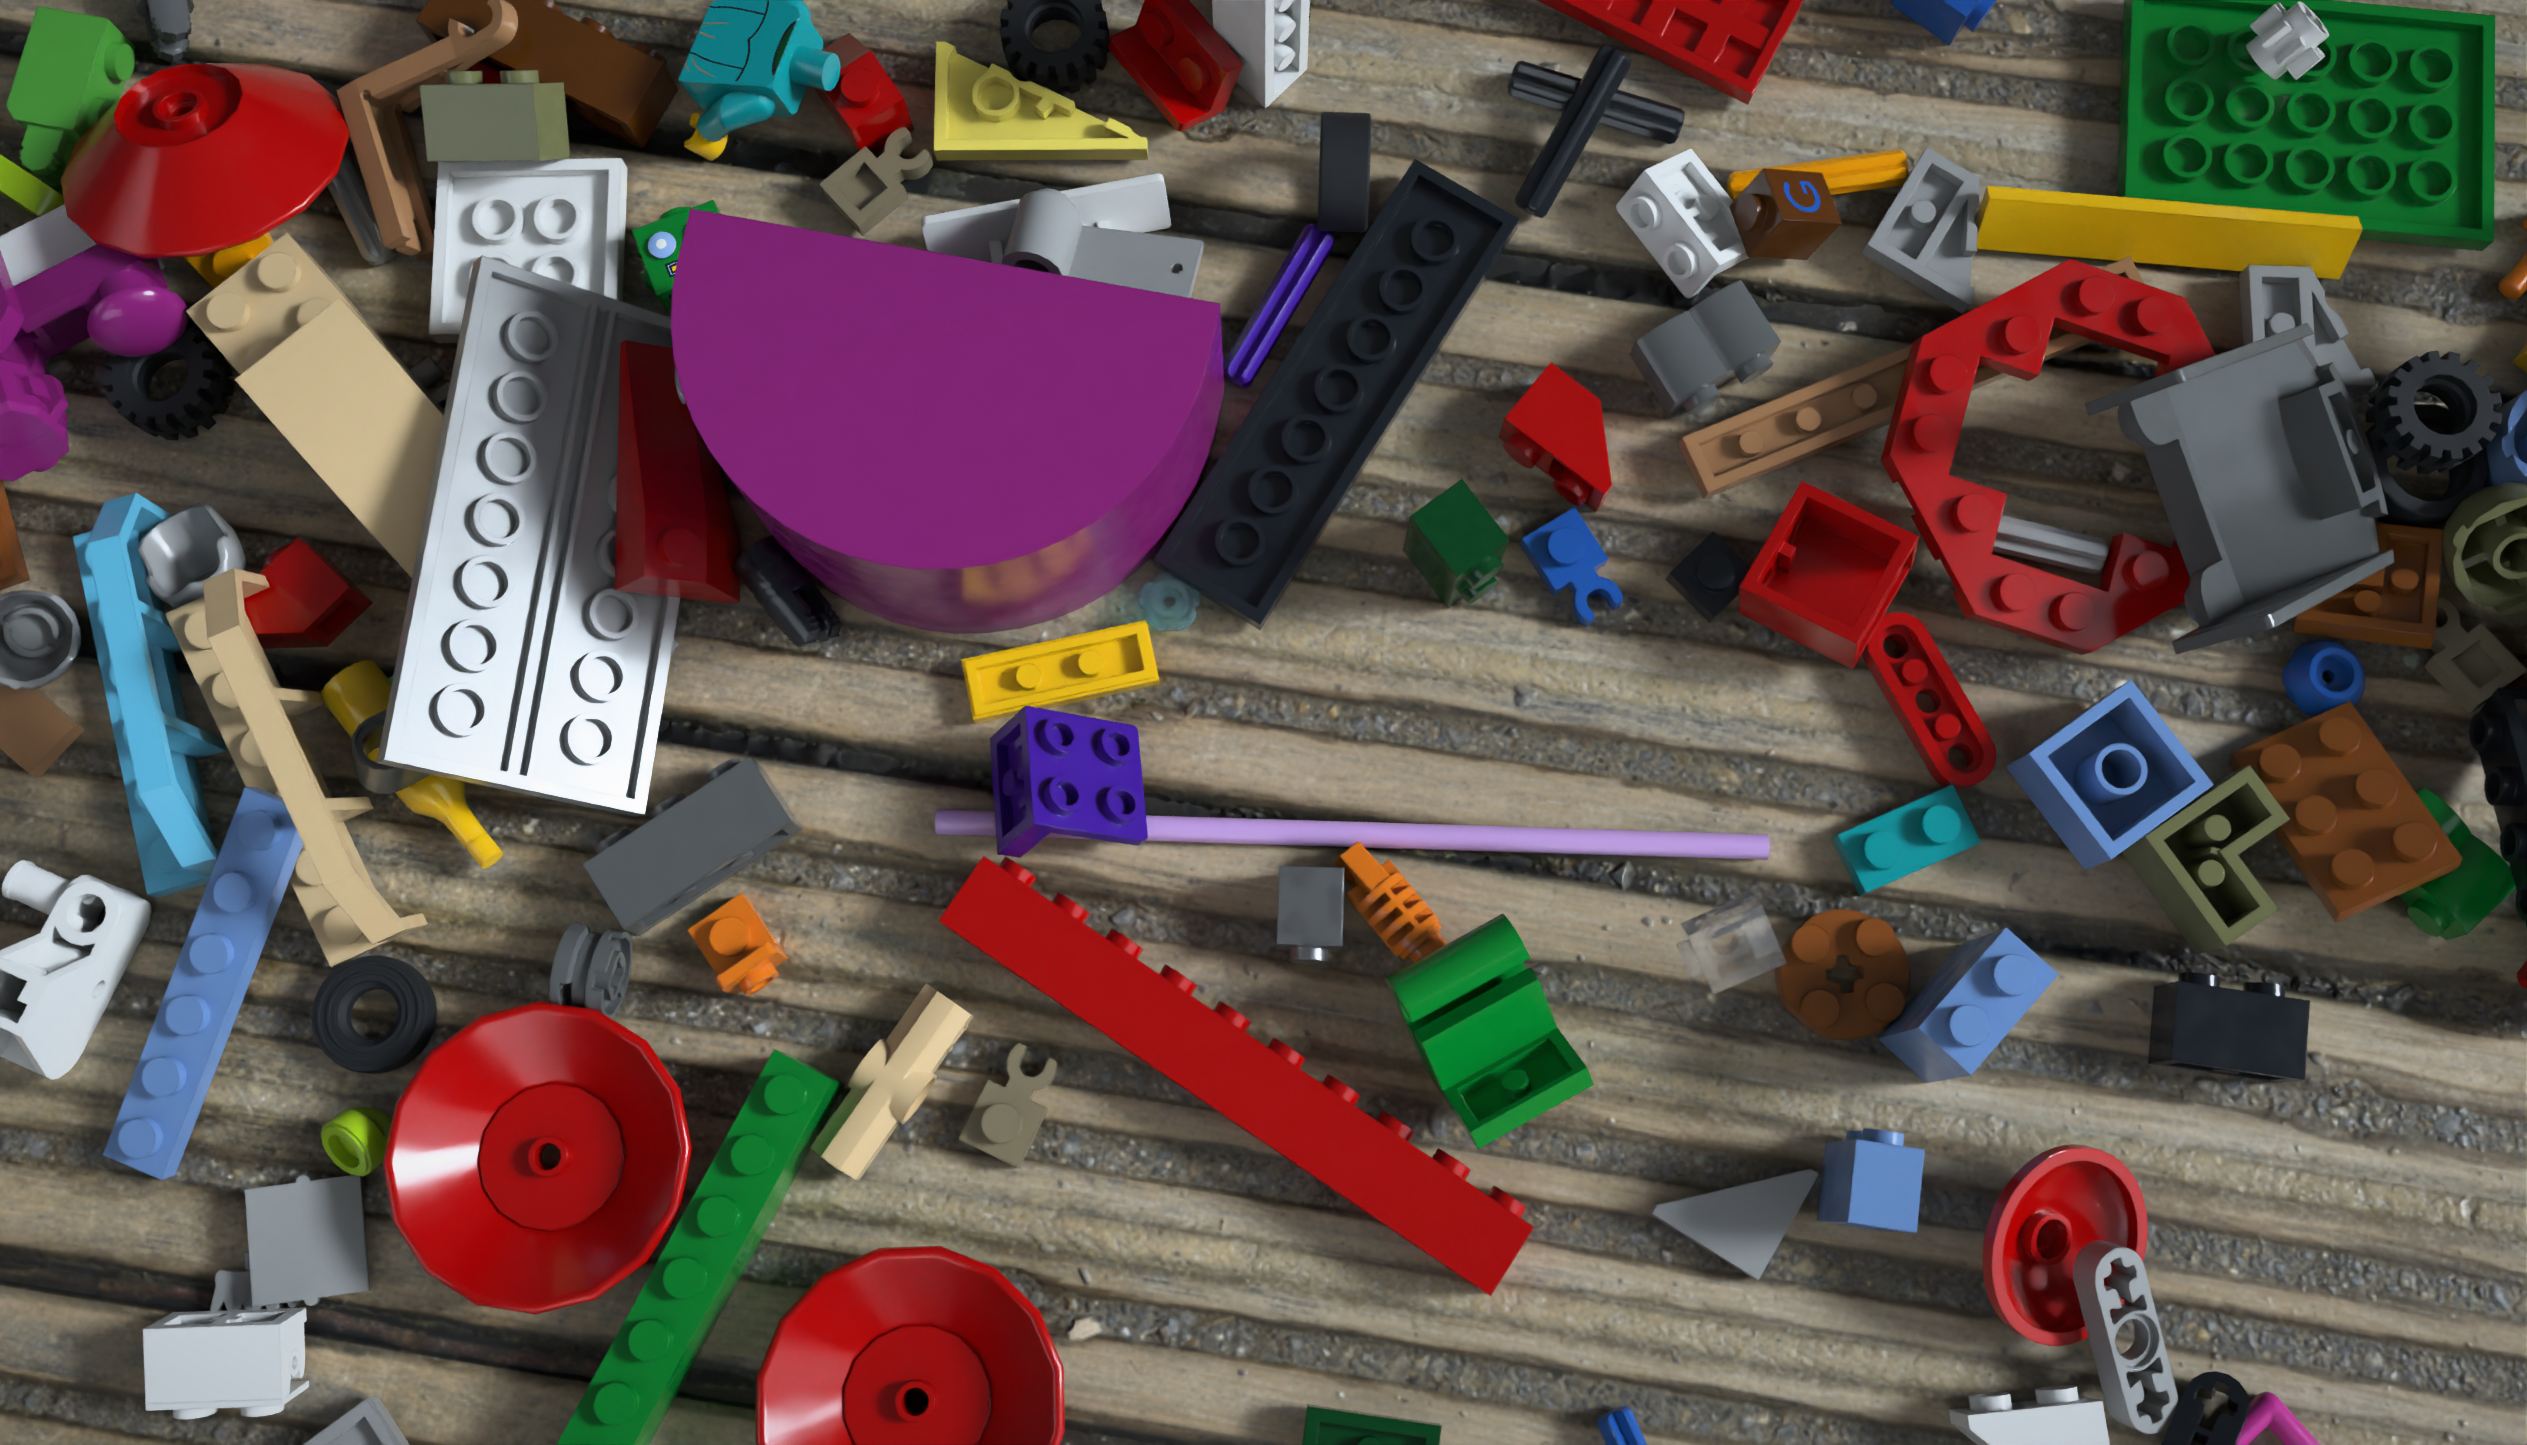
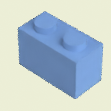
M1863 1128L1862 1131L1847 1130L1846 1140L1825 1142L1817 1221L1877 1231L1917 1233L1925 1150L1903 1146L1904 1134L1867 1128Z

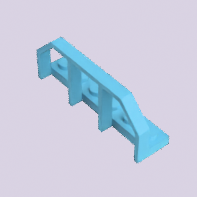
M133 493L105 501L93 530L73 536L146 892L147 895L160 898L205 885L209 881L221 849L214 847L196 759L226 751V746L223 738L187 722L173 653L182 650L164 614L162 600L153 593L145 581L148 576V570L139 554L138 546L142 538L163 519L170 517L171 514L138 493Z

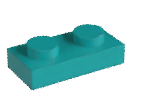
M1951 785L1844 831L1832 838L1859 896L1981 843L1954 786Z

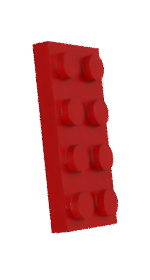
M1804 0L1537 1L1748 105Z

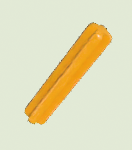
M1899 149L1764 167L1765 169L1822 173L1831 195L1901 186L1909 173L1906 154ZM1763 168L1735 171L1730 174L1727 180V193L1733 202Z

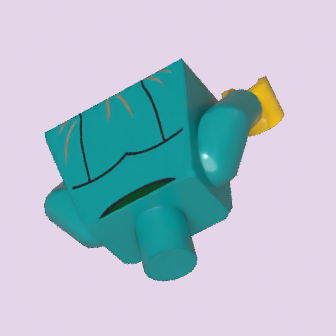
M711 0L678 79L701 109L705 111L703 114L693 113L691 115L689 124L696 130L693 136L684 142L685 148L709 161H713L723 152L730 132L766 121L769 117L789 118L797 113L807 86L825 91H831L835 88L841 69L839 57L835 53L822 51L823 39L811 23L810 9L802 0Z

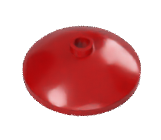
M2070 1144L2054 1147L2027 1162L2010 1179L1998 1196L1990 1213L1983 1240L1982 1263L1984 1283L1990 1302L1997 1315L2005 1325L2020 1336L2048 1346L2070 1345L2088 1338L2073 1280L2075 1259L2080 1250L2088 1243L2103 1240L2135 1251L2140 1256L2142 1262L2144 1261L2148 1236L2146 1206L2136 1179L2120 1160L2107 1152L2086 1145ZM2111 1262V1271L2115 1270L2114 1263ZM2107 1277L2104 1278V1285H2105V1286H2108V1284H2107Z

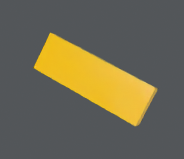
M1147 620L961 659L972 718L975 724L1014 716L1024 706L1049 709L1160 685Z

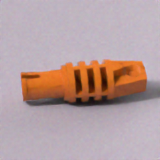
M1359 841L1338 856L1335 866L1344 868V878L1352 887L1345 896L1396 957L1400 956L1403 961L1409 957L1414 962L1447 944L1438 933L1442 929V926L1439 924L1441 920L1432 912L1427 903L1417 894L1416 890L1406 881L1405 877L1390 860L1380 865Z

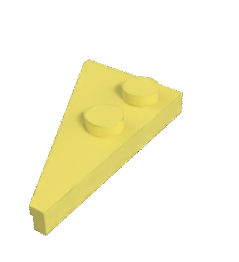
M936 42L934 153L937 161L1148 160L1147 138L1138 136L1129 126L1111 118L1107 122L1076 109L1073 100L1032 81H1019L1008 70L993 63L989 68L958 54L956 47L952 44Z

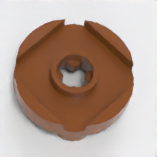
M1835 909L1819 913L1805 920L1790 934L1776 960L1775 982L1780 1000L1793 1018L1797 1017L1804 1026L1813 1030L1811 1032L1822 1038L1849 1041L1880 1031L1891 1020H1895L1902 1013L1905 1007V999L1909 992L1910 967L1902 944L1895 937L1893 928L1886 921L1870 917L1855 910ZM1836 957L1846 958L1848 965L1856 967L1858 971V980L1851 982L1850 993H1842L1839 983L1828 982L1826 970L1836 967Z

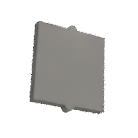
M301 1175L296 1179V1183L245 1189L252 1308L304 1300L306 1305L314 1306L323 1297L370 1291L362 1176L349 1175L311 1180L309 1176Z

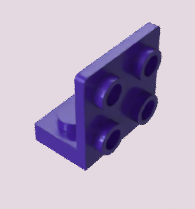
M1024 706L990 738L998 855L1021 858L1050 833L1136 846L1148 838L1138 729L1134 725Z

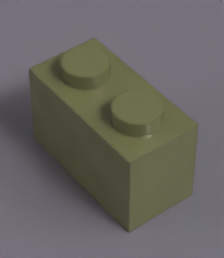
M538 70L500 71L501 83H483L482 71H444V84L419 85L427 161H544L570 158L564 82L540 83Z

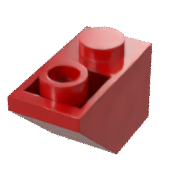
M1551 362L1506 415L1499 438L1505 442L1503 445L1504 449L1516 462L1530 469L1536 466L1554 480L1553 486L1564 499L1576 506L1586 504L1596 512L1604 503L1612 486L1601 400Z
M297 537L290 545H284L275 550L264 562L263 570L259 574L265 575L270 587L244 598L245 612L263 649L328 647L373 603L322 552L300 537Z

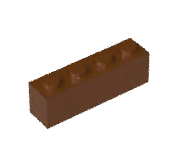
M428 0L417 17L416 22L433 44L449 36L448 23L450 18L474 29L475 34L491 23L493 13L491 7L487 5L488 0ZM505 0L517 12V32L509 44L482 59L479 63L499 72L538 70L540 83L564 82L566 113L643 149L678 91L666 68L667 61L665 58L643 43L635 42L633 47L616 40L610 30L591 18L583 17L579 22L563 14L559 6L551 0Z

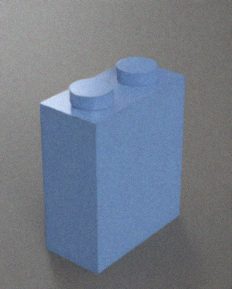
M2003 928L1960 944L1904 1007L1902 1013L1889 1024L1877 1039L1926 1083L1970 1076L2059 974L2008 928Z

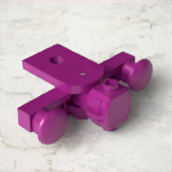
M96 244L13 287L0 251V479L13 482L32 471H46L52 468L61 456L70 452L67 434L68 418L65 412L69 404L61 382L53 375H50L46 368L47 359L89 337L100 348L115 355L125 357L147 356L168 348L184 333L189 319V315L186 312L188 310L187 305L179 295L166 289L168 285L157 258H141Z

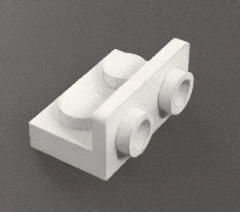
M1692 149L1645 169L1616 205L1618 213L1686 298H1691L1698 294L1716 274L1750 258L1747 256L1729 207L1733 200Z

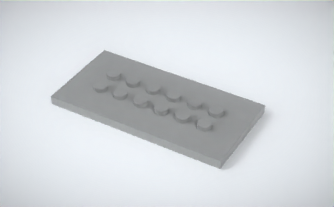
M483 255L473 263L378 752V764L632 817L645 814L680 598L615 591L620 343L624 340L673 348L670 326L671 317Z

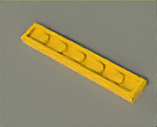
M1986 186L1975 221V225L1978 228L1977 249L2113 261H2119L2131 256L2133 262L2231 271H2243L2248 265L2310 266L2317 278L2340 280L2363 230L2359 218L2356 216Z

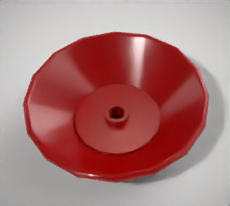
M181 64L157 71L135 83L76 142L61 177L67 217L97 245L141 258L203 256L256 240L305 211L338 174L350 137L340 101L309 75L267 64Z
M538 1001L481 1015L429 1052L395 1104L383 1159V1168L393 1223L428 1275L475 1305L536 1315L596 1300L649 1260L681 1209L692 1145L681 1090L648 1041L598 1010ZM554 1144L559 1148L561 1158L556 1167L548 1169L543 1163L542 1155L549 1145Z
M942 1246L878 1248L823 1273L780 1318L756 1376L755 1442L757 1445H1060L1065 1433L1064 1367L1040 1310L996 1267ZM911 1388H920L928 1396V1407L923 1413H914L907 1407L906 1395Z

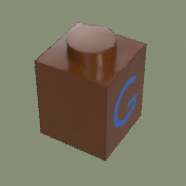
M1763 168L1729 206L1748 257L1807 260L1842 224L1824 176L1819 172Z

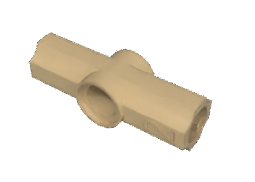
M926 983L886 1040L884 1038L880 1039L863 1058L848 1084L851 1089L838 1109L831 1115L824 1129L817 1135L810 1148L838 1170L855 1180H860L898 1124H905L923 1103L936 1081L937 1075L934 1074L946 1055L953 1049V1045L968 1028V1024L974 1016Z

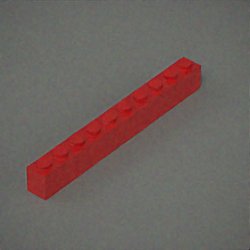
M985 856L982 857L938 920L940 923L1483 1293L1489 1296L1492 1295L1534 1229V1226L1521 1218L1527 1209L1526 1206L1494 1185L1488 1195L1465 1181L1471 1170L1443 1150L1438 1148L1431 1158L1410 1144L1416 1133L1390 1114L1382 1111L1378 1119L1375 1120L1355 1106L1360 1098L1357 1092L1329 1074L1320 1083L1302 1071L1300 1067L1306 1059L1285 1043L1273 1037L1268 1046H1265L1247 1034L1246 1030L1250 1026L1251 1021L1230 1006L1218 1001L1212 1010L1191 995L1197 985L1175 969L1165 964L1158 974L1138 960L1143 949L1120 932L1111 928L1106 937L1100 935L1084 924L1090 915L1088 911L1059 892L1050 901L1032 889L1031 886L1037 878L1013 860L1005 856L998 866Z

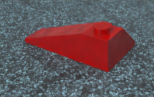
M624 340L620 343L615 591L736 604L740 602V578L733 570V565L741 555V540L718 462L711 454L696 428L687 404H682L679 399L675 383L676 366L673 348Z

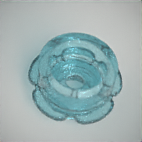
M1166 571L1157 574L1155 581L1152 583L1147 582L1143 585L1139 593L1138 603L1139 607L1144 609V620L1151 628L1161 632L1181 631L1195 621V609L1200 605L1201 598L1200 592L1196 588ZM1171 596L1176 600L1174 606L1167 607L1164 605L1163 601L1166 597Z

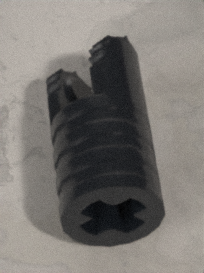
M773 535L754 543L735 561L733 570L744 581L743 583L754 594L760 605L765 608L766 613L783 634L787 635L788 640L793 645H796L797 648L816 642V640L824 642L828 641L829 638L840 636L839 632L842 623L836 615V611L832 610L830 603L817 588L810 576H807L803 567L776 541Z

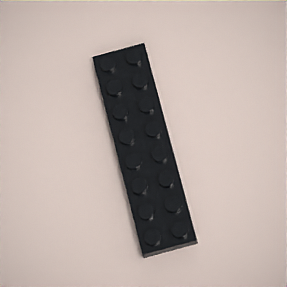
M1414 159L1153 559L1154 566L1261 630L1518 228L1520 219Z

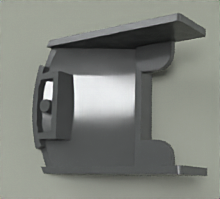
M2308 323L2085 403L2089 416L2119 406L2118 421L2120 428L2128 439L2136 441L2144 450L2187 568L2190 582L2184 594L2185 606L2190 617L2198 623L2199 627L2172 641L2176 654L2272 629L2394 563L2393 549L2379 553L2375 518L2388 515L2368 439L2351 397L2333 362L2318 366L2306 344L2301 339L2315 334Z

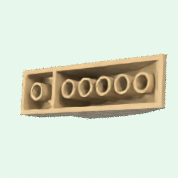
M287 232L186 310V312L240 374L235 381L412 578L445 410L319 264Z

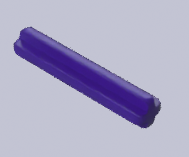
M1308 224L1304 227L1223 362L1224 378L1241 388L1251 386L1332 251L1334 245L1333 235L1328 231H1319L1318 225Z

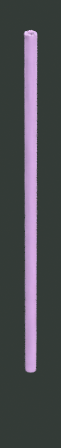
M937 809L935 832L937 835L996 836L995 811ZM1146 815L1148 838L1145 840L1351 847L1359 841L1365 848L1767 860L1770 848L1768 834ZM1050 833L1049 835H1047V836L1045 837V838L1090 839V838H1083V837L1070 836V835L1057 834V833Z

